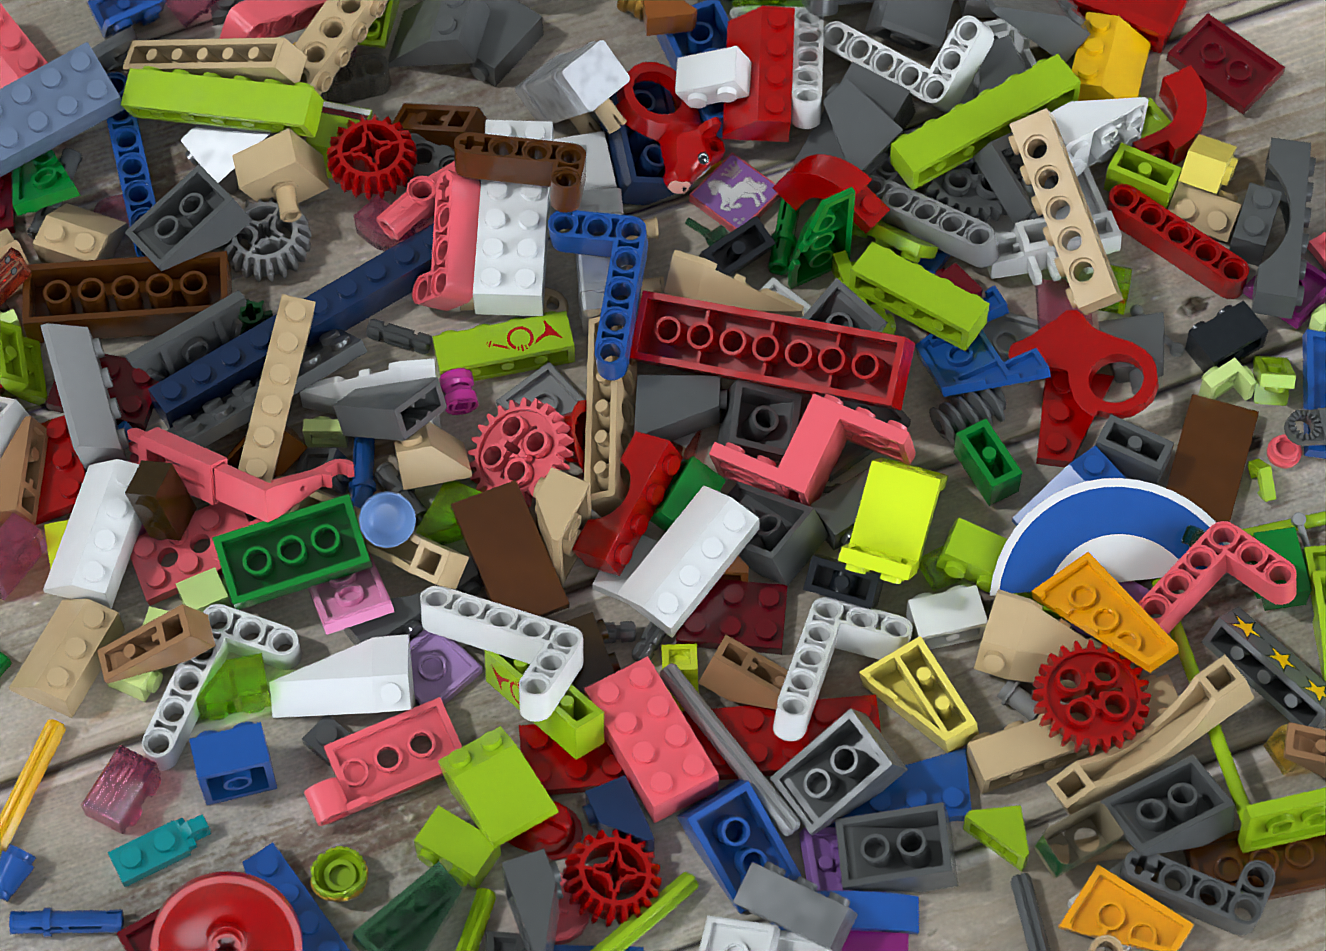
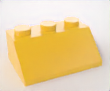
M1086 12L1084 25L1090 35L1077 49L1072 71L1081 81L1078 101L1139 97L1151 43L1120 16Z

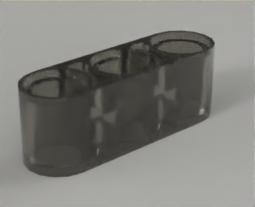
M378 53L350 58L348 63L335 74L330 88L320 96L324 101L347 104L385 94L391 87V76L387 58Z

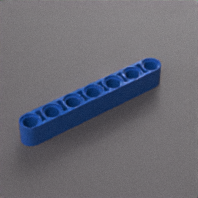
M110 72L107 75L117 92H120L118 94L122 100L127 77L119 72ZM124 109L106 120L131 227L156 204L138 119ZM134 243L136 256L146 257V255Z

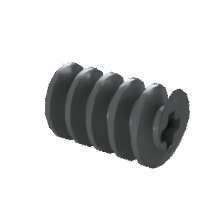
M1000 387L963 393L962 397H953L950 403L945 401L939 404L938 409L935 407L930 408L929 414L937 432L944 439L946 438L950 444L955 445L957 432L983 419H987L992 427L993 415L1000 423L1005 421L1006 399Z

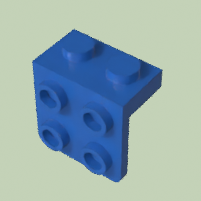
M166 0L87 1V5L104 38L110 35L114 36L139 22H142L143 26L155 22L160 18L159 14L163 12Z

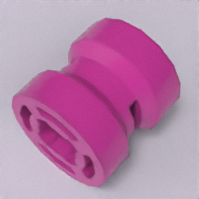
M457 368L449 370L440 376V386L442 392L446 395L444 397L447 405L445 411L448 414L463 415L474 411L478 407L477 394L472 390L474 379L470 370Z

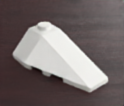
M435 360L398 361L389 363V370L372 374L371 369L368 368L360 370L359 376L348 380L339 376L319 380L300 391L302 407L336 415L333 405L355 389L437 377ZM440 414L430 421L439 428H441Z
M409 634L372 637L269 682L272 718L411 710L416 704Z

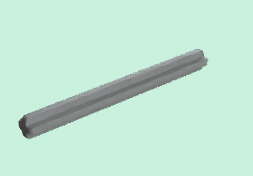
M671 663L660 671V677L666 687L737 777L750 782L771 820L785 836L796 832L800 828V820L676 664Z

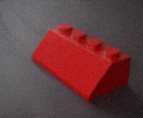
M760 6L728 21L726 48L738 46L752 61L750 96L736 99L733 102H724L722 139L789 142L795 7Z

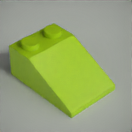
M501 726L486 732L480 738L438 760L450 792L494 848L558 813L556 805L525 757Z

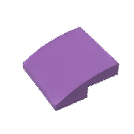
M836 827L824 828L815 835H810L808 830L803 828L799 833L806 880L818 885L816 891H856L843 890ZM868 891V892H887V891Z

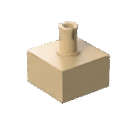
M290 128L232 155L239 189L257 203L260 199L263 202H269L271 198H274L278 203L280 219L283 222H294L300 219L301 210L298 203L330 189L323 155Z

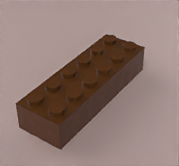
M227 251L205 252L163 271H160L147 256L23 265L22 324L27 338L39 341V343H45L40 325L46 323L88 327L93 339L98 337L100 339L161 335L232 294V271Z

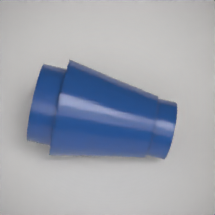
M11 844L6 852H1L0 899L6 902L9 901L11 896L14 895L35 867L32 864L36 859L32 854Z

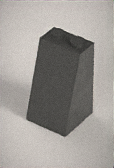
M875 0L864 33L923 54L942 47L953 0Z
M852 62L842 81L848 78L904 131L916 113L911 91ZM824 109L821 115L820 124L813 128L794 160V165L801 159L815 154L831 155L845 160L826 109Z

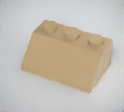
M551 467L546 478L541 477L538 480L533 492V497H536L535 513H537L538 518L536 527L539 529L542 541L563 586L578 559L572 548L586 522L592 519L590 483Z
M88 598L62 600L11 683L10 691L73 718L101 671L97 650L119 639L125 630L119 612Z

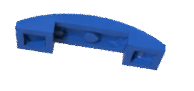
M816 891L826 897L829 896L830 892H834L851 901L848 907L858 914L851 930L919 934V896L868 891Z

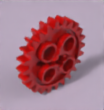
M1089 639L1085 649H1082L1078 641H1074L1071 652L1064 645L1060 646L1059 657L1050 653L1047 659L1048 665L1041 663L1038 671L1041 676H1035L1033 686L1037 689L1033 690L1031 699L1038 701L1033 712L1034 714H1044L1039 723L1040 727L1051 725L1049 737L1052 738L1058 734L1062 735V747L1067 745L1069 741L1075 742L1074 750L1077 753L1082 745H1087L1090 755H1093L1096 746L1100 745L1104 753L1107 754L1110 750L1111 742L1121 749L1124 744V737L1132 741L1136 735L1135 729L1142 730L1145 723L1142 718H1147L1150 711L1146 704H1149L1151 694L1144 692L1147 690L1149 681L1144 679L1138 680L1143 668L1131 669V660L1127 658L1122 660L1119 658L1120 653L1116 651L1113 653L1108 652V646L1104 643L1100 649H1095L1094 642ZM1106 673L1112 680L1102 681L1095 674ZM1070 680L1077 687L1072 689L1066 688L1060 681ZM1115 689H1121L1122 692H1120V691H1113V690H1115ZM1060 701H1061V702H1064V703H1069V704L1062 705V704L1060 703ZM1106 706H1117L1121 709L1122 713H1110ZM1081 713L1087 720L1079 722L1072 718L1071 714Z

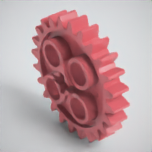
M523 397L520 404L513 399L510 400L508 410L501 405L497 406L498 416L496 417L489 413L486 415L489 424L487 426L480 424L477 426L482 434L481 437L471 438L477 444V448L469 450L468 454L475 458L469 464L471 470L475 472L470 479L478 484L476 487L477 491L482 493L516 480L527 506L531 507L535 486L541 477L546 478L551 467L559 471L570 469V466L564 462V458L573 456L574 453L567 449L566 446L573 443L574 439L566 434L571 428L563 422L565 417L558 413L555 408L548 403L544 404L536 398L531 402Z

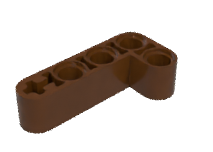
M474 132L462 133L454 140L455 171L460 176L472 179L551 187L550 201L555 210L572 212L579 208L586 181V151L579 144Z

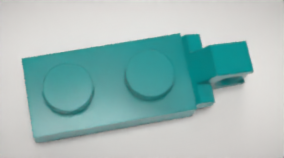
M203 814L186 822L184 818H180L164 824L107 853L123 886L128 887L191 856L190 852L198 847L196 841L210 835L211 831Z

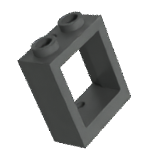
M1011 132L989 142L973 158L1015 225L1017 222L1040 218L1043 215L1038 216L1031 200L1004 158L1014 153L1008 138L1013 135ZM1047 145L1038 146L1034 150L1033 158L1043 157L1047 151ZM1057 175L1050 176L1045 181V189L1055 187L1059 177Z

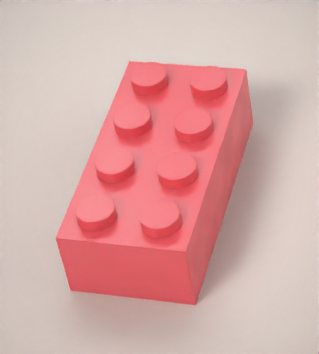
M648 656L584 688V695L604 712V739L654 823L718 791V772Z

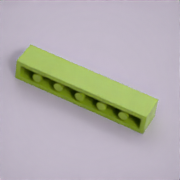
M1059 54L1049 59H1041L1025 72L1011 75L999 86L993 89H985L975 99L965 104L960 103L954 106L949 113L938 119L928 120L921 128L910 134L905 133L897 137L891 143L890 163L913 191L972 159L989 142L1011 133L1012 130L1009 124L1045 108L1052 112L1069 102L1078 101L1081 81Z
M144 66L143 69L130 68L120 105L136 118L279 133L290 128L298 136L315 138L324 99L315 91L312 85L303 82H296L295 85H284L282 82L274 79H265L264 82H257L244 76H234L233 79H229L210 72H205L201 76L192 75L190 72L182 69L164 72L153 66Z

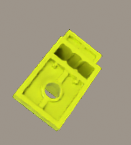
M885 457L872 460L850 543L842 546L838 561L846 563L845 569L860 574H866L870 570L880 572V579L895 584H901L904 580L912 578L919 569L939 492L946 488L949 475L914 465L909 466Z

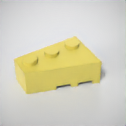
M921 636L859 672L862 684L872 694H876L877 698L946 753L956 751L979 734L977 722Z

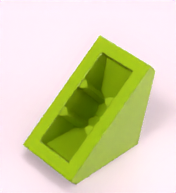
M1021 805L970 810L965 815L964 831L1021 872L1024 870L1029 856V849Z

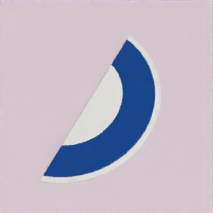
M1104 478L1069 486L1039 503L1013 530L998 558L992 578L990 596H995L998 589L1013 594L1031 592L1087 552L1117 582L1162 578L1216 521L1187 498L1153 483L1134 479ZM1221 542V543H1218V544L1225 546V545H1229L1230 543H1228V542ZM1198 566V567H1196V569H1199V570H1203V569L1208 568V567H1206V566Z

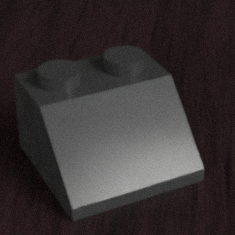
M736 379L728 388L727 409L721 411L717 443L724 446L727 442L733 443L743 448L748 456L757 459L758 455H761L774 462H780L798 427L802 395Z

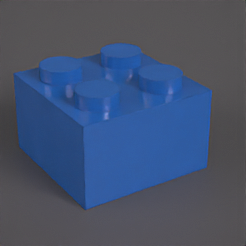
M242 722L235 725L232 729L220 732L208 730L200 733L197 737L189 739L197 779L206 806L277 789L270 752L261 722Z

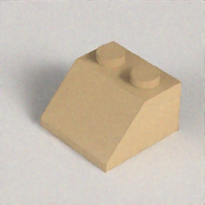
M66 203L46 215L32 244L42 263L112 259L128 224Z
M431 422L427 423L405 441L393 440L403 490L472 477L464 443Z

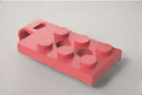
M220 501L195 511L180 541L171 539L157 540L150 537L147 532L139 535L130 558L147 603L151 606L179 594L175 583L214 567L219 576L223 575L212 537L250 526L263 520L257 518L249 521L247 513ZM209 539L210 546L206 551L202 553L194 552V546L199 540ZM169 553L178 554V559L172 566L164 567L161 565L165 555Z
M441 697L323 746L335 777L318 782L304 791L317 825L324 826L443 776L438 760L449 755L452 751L462 748V745ZM417 736H426L430 739L432 747L427 753L418 754L412 750L411 741ZM384 750L394 751L399 758L397 764L391 768L382 767L377 761L380 752Z

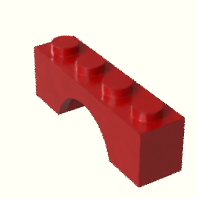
M638 431L633 435L620 459L628 469L631 480L626 498L610 514L588 520L572 548L573 552L586 566L620 576L625 566L630 562L636 545L641 536L646 532L652 515L657 506L662 502L665 491L673 476L678 472L683 459L682 455L669 440Z

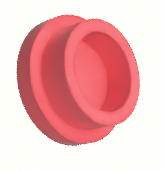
M1283 434L1269 442L1266 452L1269 461L1273 465L1280 468H1291L1300 461L1302 448L1300 445L1291 442L1286 434Z

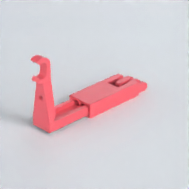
M159 427L147 432L139 428H131L127 431L128 439L131 440L128 443L129 451L133 453L130 455V462L140 464L142 460L172 463L190 495L212 505L221 501L267 523L286 513L322 486L332 488V477L340 474L354 477V464L352 461L334 459L312 470L271 480V483H268L228 465L227 457Z

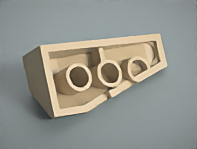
M675 250L672 255L664 294L802 318L804 315L803 305L768 288L758 291L745 282V277L737 273L731 278L715 270L717 264L708 259Z
M998 589L981 640L974 669L1008 680L1034 683L1035 676H1041L1038 673L1041 663L1048 665L1047 659L1050 653L1059 657L1060 646L1064 645L1071 652L1074 641H1078L1082 649L1087 647L1089 639L1093 640L1095 649H1100L1102 644L1093 638L1086 639L1072 630L1070 628L1071 624L1061 618L1058 621L1042 611L1043 606L1034 600ZM1106 673L1095 674L1102 681L1112 680ZM1070 680L1060 681L1064 687H1077Z

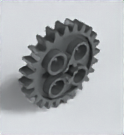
M1014 154L1004 157L1021 183L1023 176L1017 173L1020 164L1011 163ZM974 158L918 187L920 189H927L924 194L925 196L934 198V200L974 218L978 217L985 223H987L989 217L994 221H998L1001 214L1008 215Z

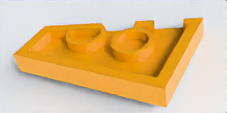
M1098 864L1058 927L1062 930L1094 938L1102 935L1114 936L1122 945L1145 951H1179L1193 929L1194 924Z

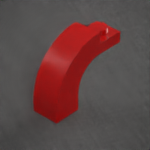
M1191 65L1162 79L1159 97L1171 113L1173 121L1162 130L1132 143L1133 148L1160 159L1165 158L1167 162L1174 165L1186 158L1188 150L1197 136L1202 133L1207 112V95L1204 85Z
M815 154L801 159L773 186V189L795 211L810 198L826 199L853 187L855 190L853 222L865 234L891 210L867 187L872 179L853 164L831 155Z

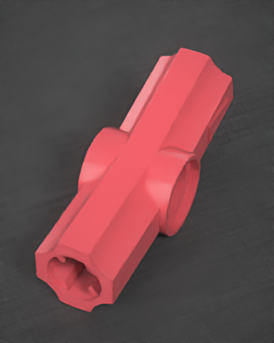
M455 161L430 176L422 175L410 180L407 185V191L377 217L378 225L392 240H398L421 219L434 216L438 178L445 170L456 172ZM421 196H428L427 198L423 199L419 198Z

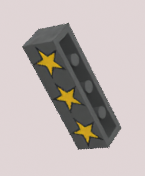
M1239 606L1220 616L1201 643L1218 658L1226 655L1247 680V683L1290 722L1319 729L1325 728L1326 682Z

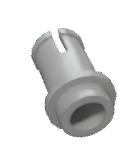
M1008 680L997 696L1002 700L1001 704L1003 706L1006 704L1010 705L1029 719V721L1035 720L1039 714H1034L1033 710L1038 701L1032 700V695L1019 687L1020 682L1014 683Z

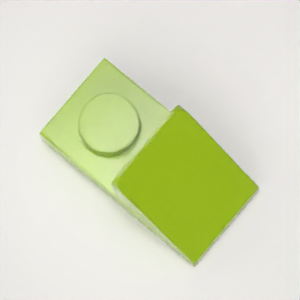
M1254 356L1253 375L1256 381L1253 393L1254 403L1278 406L1287 405L1289 389H1295L1296 375L1289 359L1286 357Z

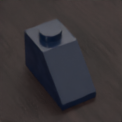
M626 775L585 791L586 805L582 806V811L589 826L595 825L598 831L603 829L608 837L616 829L619 832L620 838L625 839L626 835L631 834L633 838L632 843L637 844L644 841L645 847L643 852L655 851L654 836Z

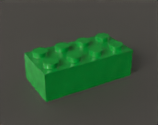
M349 494L281 515L268 523L262 521L212 537L232 604L238 610L373 567L363 533L360 530L357 513Z

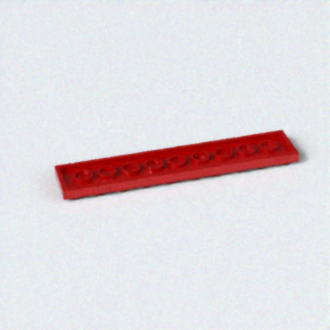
M876 694L817 699L804 736L796 741H785L774 733L775 709L754 705L711 709L764 776H773L850 708L867 714L881 733ZM681 711L718 772V781L739 779L688 713ZM536 724L519 725L521 753L548 795L583 793L626 775L605 739L602 745L576 760Z

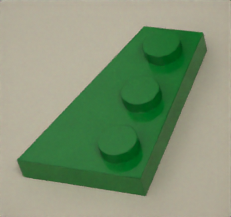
M52 149L13 170V208L18 216L29 212H37L44 207L81 196Z

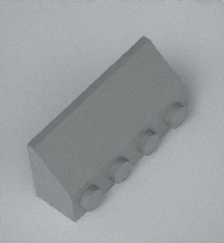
M49 323L40 325L72 445L86 472L91 464L114 459L127 461L124 449L129 448V441L125 429H119L116 419L122 416L116 397L110 399L108 388L113 387L108 368H102L99 358L105 357L100 338L93 339L88 327Z

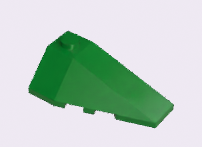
M853 187L822 200L803 226L788 267V286L790 289L831 272L834 253L846 250L850 260L855 190Z

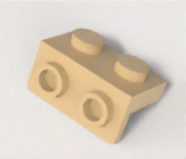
M1178 182L1168 210L1204 234L1228 243L1243 205L1236 203L1238 196L1220 190L1217 196L1203 189Z

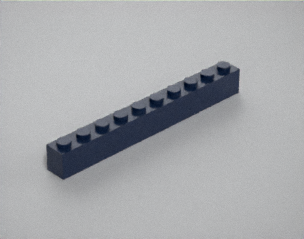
M434 223L303 298L316 302L306 346L310 347L319 342V337L329 330L341 329L347 331L412 293L416 279L420 275L431 271ZM276 315L148 388L153 407L168 429L173 427L172 423L176 419L187 414L192 416L203 409L202 405L216 397L223 398L232 392L231 389L236 384L245 380L252 381L262 375L261 371L264 367Z

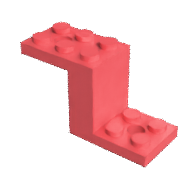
M813 393L778 468L773 460L758 455L757 459L748 456L743 448L729 442L725 446L714 442L709 456L720 476L810 506V504L820 499L847 440L909 466L916 452L910 432L907 431V427L894 420H888L887 423L876 419L875 414L867 409L857 407L856 410L843 406L844 402L835 396L825 394L824 397Z

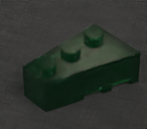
M438 861L353 932L352 943L359 951H429L460 901L463 889Z

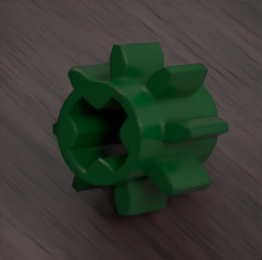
M246 299V306L240 307L238 318L242 322L240 335L273 316L272 310L266 311L263 300L258 303Z

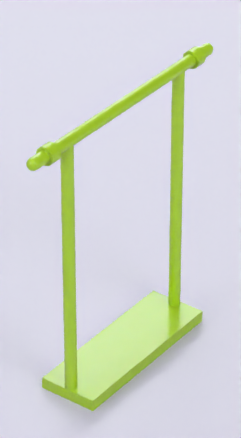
M1326 511L1305 515V530L1326 525ZM1290 518L1242 530L1253 536L1255 532L1295 526L1292 525ZM1161 578L1150 579L1152 586L1154 587ZM1180 621L1170 634L1178 645V656L1190 684L1193 678L1200 673V670ZM1220 723L1207 732L1241 821L1238 843L1242 853L1326 834V787L1250 804Z

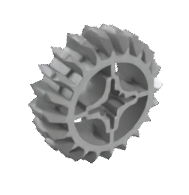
M271 198L269 202H263L260 199L258 203L254 204L246 199L243 210L252 221L228 243L222 245L221 248L227 251L229 263H231L235 273L242 271L245 279L253 274L258 282H260L263 276H268V279L273 283L277 274L286 279L287 270L291 269L297 272L298 262H305L307 258L306 252L310 251L311 230L308 228L307 218L301 215L300 219L294 222H283L280 219L278 203L274 198ZM282 227L287 228L292 233L290 240L281 233ZM242 238L248 240V244L251 245L249 251L240 245Z

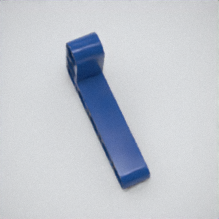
M579 210L572 212L555 211L549 217L548 228L551 243L557 251L610 257L595 344V359L597 371L601 377L610 381L618 380L626 374L629 365L648 252L646 225L639 217ZM562 229H570L567 233L559 232ZM597 232L605 233L601 236H592ZM629 236H638L634 240L626 239ZM626 265L633 266V268L629 270L620 269L621 267ZM620 295L628 296V298L624 300L615 299ZM613 326H623L618 331L610 330ZM609 356L618 357L617 360L611 362L604 360Z

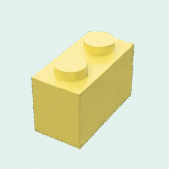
M1199 134L1188 150L1178 181L1217 194L1222 185L1228 186L1231 177L1235 173L1239 159L1234 157L1237 147Z

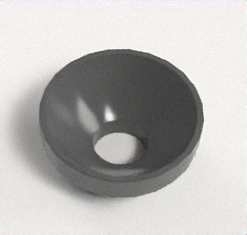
M130 27L92 48L106 73L124 64L132 40H137L138 37L133 27Z

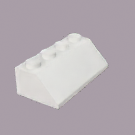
M114 459L89 465L43 589L45 593L68 599L88 598L112 609L142 525L141 520L125 495V491L139 464Z
M703 486L616 595L673 638L759 530V518L732 497Z

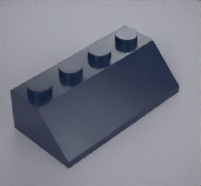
M640 81L633 85L635 97L647 110L657 114L676 112L672 94L662 85L652 81ZM617 92L610 97L615 106L618 104ZM599 119L601 131L605 132L616 186L621 189L623 204L650 205L677 194L672 193L663 181L665 164L658 141L645 137L629 128L626 124L620 125L618 130L609 134Z

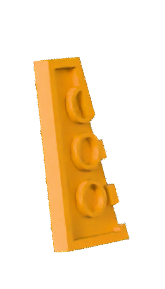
M1089 552L1031 591L1034 600L1149 673L1179 653L1178 645Z

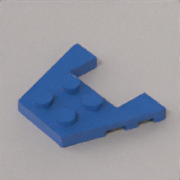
M995 285L987 289L983 300L990 303L987 317L988 323L1008 314L1009 309ZM981 330L966 351L932 333L915 345L917 355L943 397L1045 379L1051 376L1049 366L1037 348L1007 361H1002L983 330Z

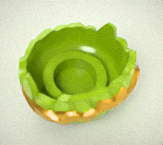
M343 846L326 850L325 854L320 853L313 862V866H311V887L315 894L327 901L344 902L356 898L364 891L368 881V868L365 860L354 849Z

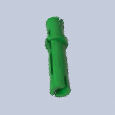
M781 198L775 232L771 234L775 245L772 247L767 266L771 273L777 275L788 273L791 252L795 249L797 242L795 230L800 208L795 211L783 198Z

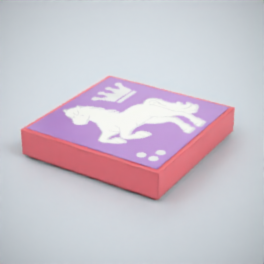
M731 153L689 194V201L732 232L756 215L760 218L781 196L773 189L774 182L737 155Z

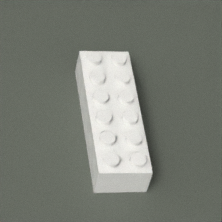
M486 120L485 134L554 141L553 122ZM481 179L473 284L475 314L543 316L551 187Z

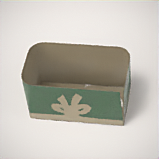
M1094 802L1048 827L1034 846V849L1055 879L1111 848L1124 835V832L1108 808L1103 803ZM1081 828L1094 830L1099 837L1097 849L1091 852L1079 849L1074 840L1077 830ZM1068 844L1069 863L1064 864L1060 862L1049 845Z

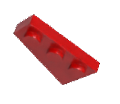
M1050 370L1051 376L1045 378L1036 464L1065 468L1075 460L1095 417L1081 409L1074 400L1069 385L1068 373ZM1095 374L1091 383V390L1094 395L1104 400L1113 384L1115 376Z
M65 415L40 423L47 429L46 434L49 438L36 524L29 525V527L72 513L86 475V470L73 448Z

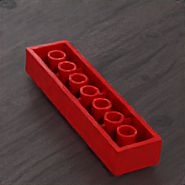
M643 290L634 329L630 358L643 364L708 376H720V378L730 380L739 379L773 388L811 395L814 393L822 397L825 394H829L844 401L901 411L915 342L904 336Z

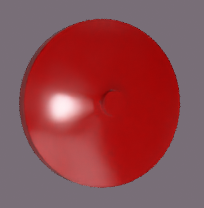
M212 872L186 882L165 901L154 923L151 951H302V931L292 905L270 883L242 872Z

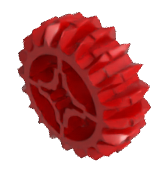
M361 114L358 123H354L350 119L348 120V129L338 127L337 136L331 137L330 147L327 150V165L329 172L332 174L335 184L341 185L344 193L352 190V195L355 198L365 193V197L368 200L371 199L372 194H378L383 200L386 191H390L395 195L397 185L406 187L407 178L413 177L414 167L417 164V155L415 154L417 150L409 130H403L400 121L392 124L389 116L379 121L376 114H374L372 120H366ZM369 151L372 152L373 158H375V163L372 162L371 156H369Z
M602 829L598 831L596 838L588 834L584 837L582 843L577 842L573 846L572 853L567 855L565 860L567 867L562 872V879L567 880L563 886L564 892L572 894L569 898V905L580 904L579 916L589 912L592 914V924L596 923L599 918H602L606 928L610 927L615 919L621 925L627 922L628 918L633 914L637 918L641 916L640 908L644 906L649 909L652 906L650 900L658 898L659 891L657 889L662 884V878L657 876L660 872V864L651 863L655 857L654 851L644 853V841L637 844L632 843L633 838L631 834L626 835L625 839L620 838L617 829L612 831L610 837ZM607 857L605 863H594L593 866H586L593 859ZM630 890L639 891L628 899L616 900L620 893H629Z

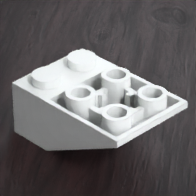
M1146 97L1072 101L1051 112L1055 117L1077 176L1096 162L1102 163L1108 160L1117 151L1121 143L1132 147V143L1141 138L1149 102Z

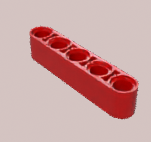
M1118 184L1111 189L1106 208L1108 211H1112L1121 231L1225 299H1235L1243 294V289L1249 276V266L1244 259L1133 186ZM1117 204H1124L1126 205V207L1119 206ZM1145 222H1151V223H1153L1154 225H1149V224H1146ZM1172 240H1178V241H1181L1182 243H1176V242H1174V241H1172ZM1199 258H1205V259H1208L1209 261H1203V260H1201V259H1199ZM1227 276H1233L1236 280L1230 279Z

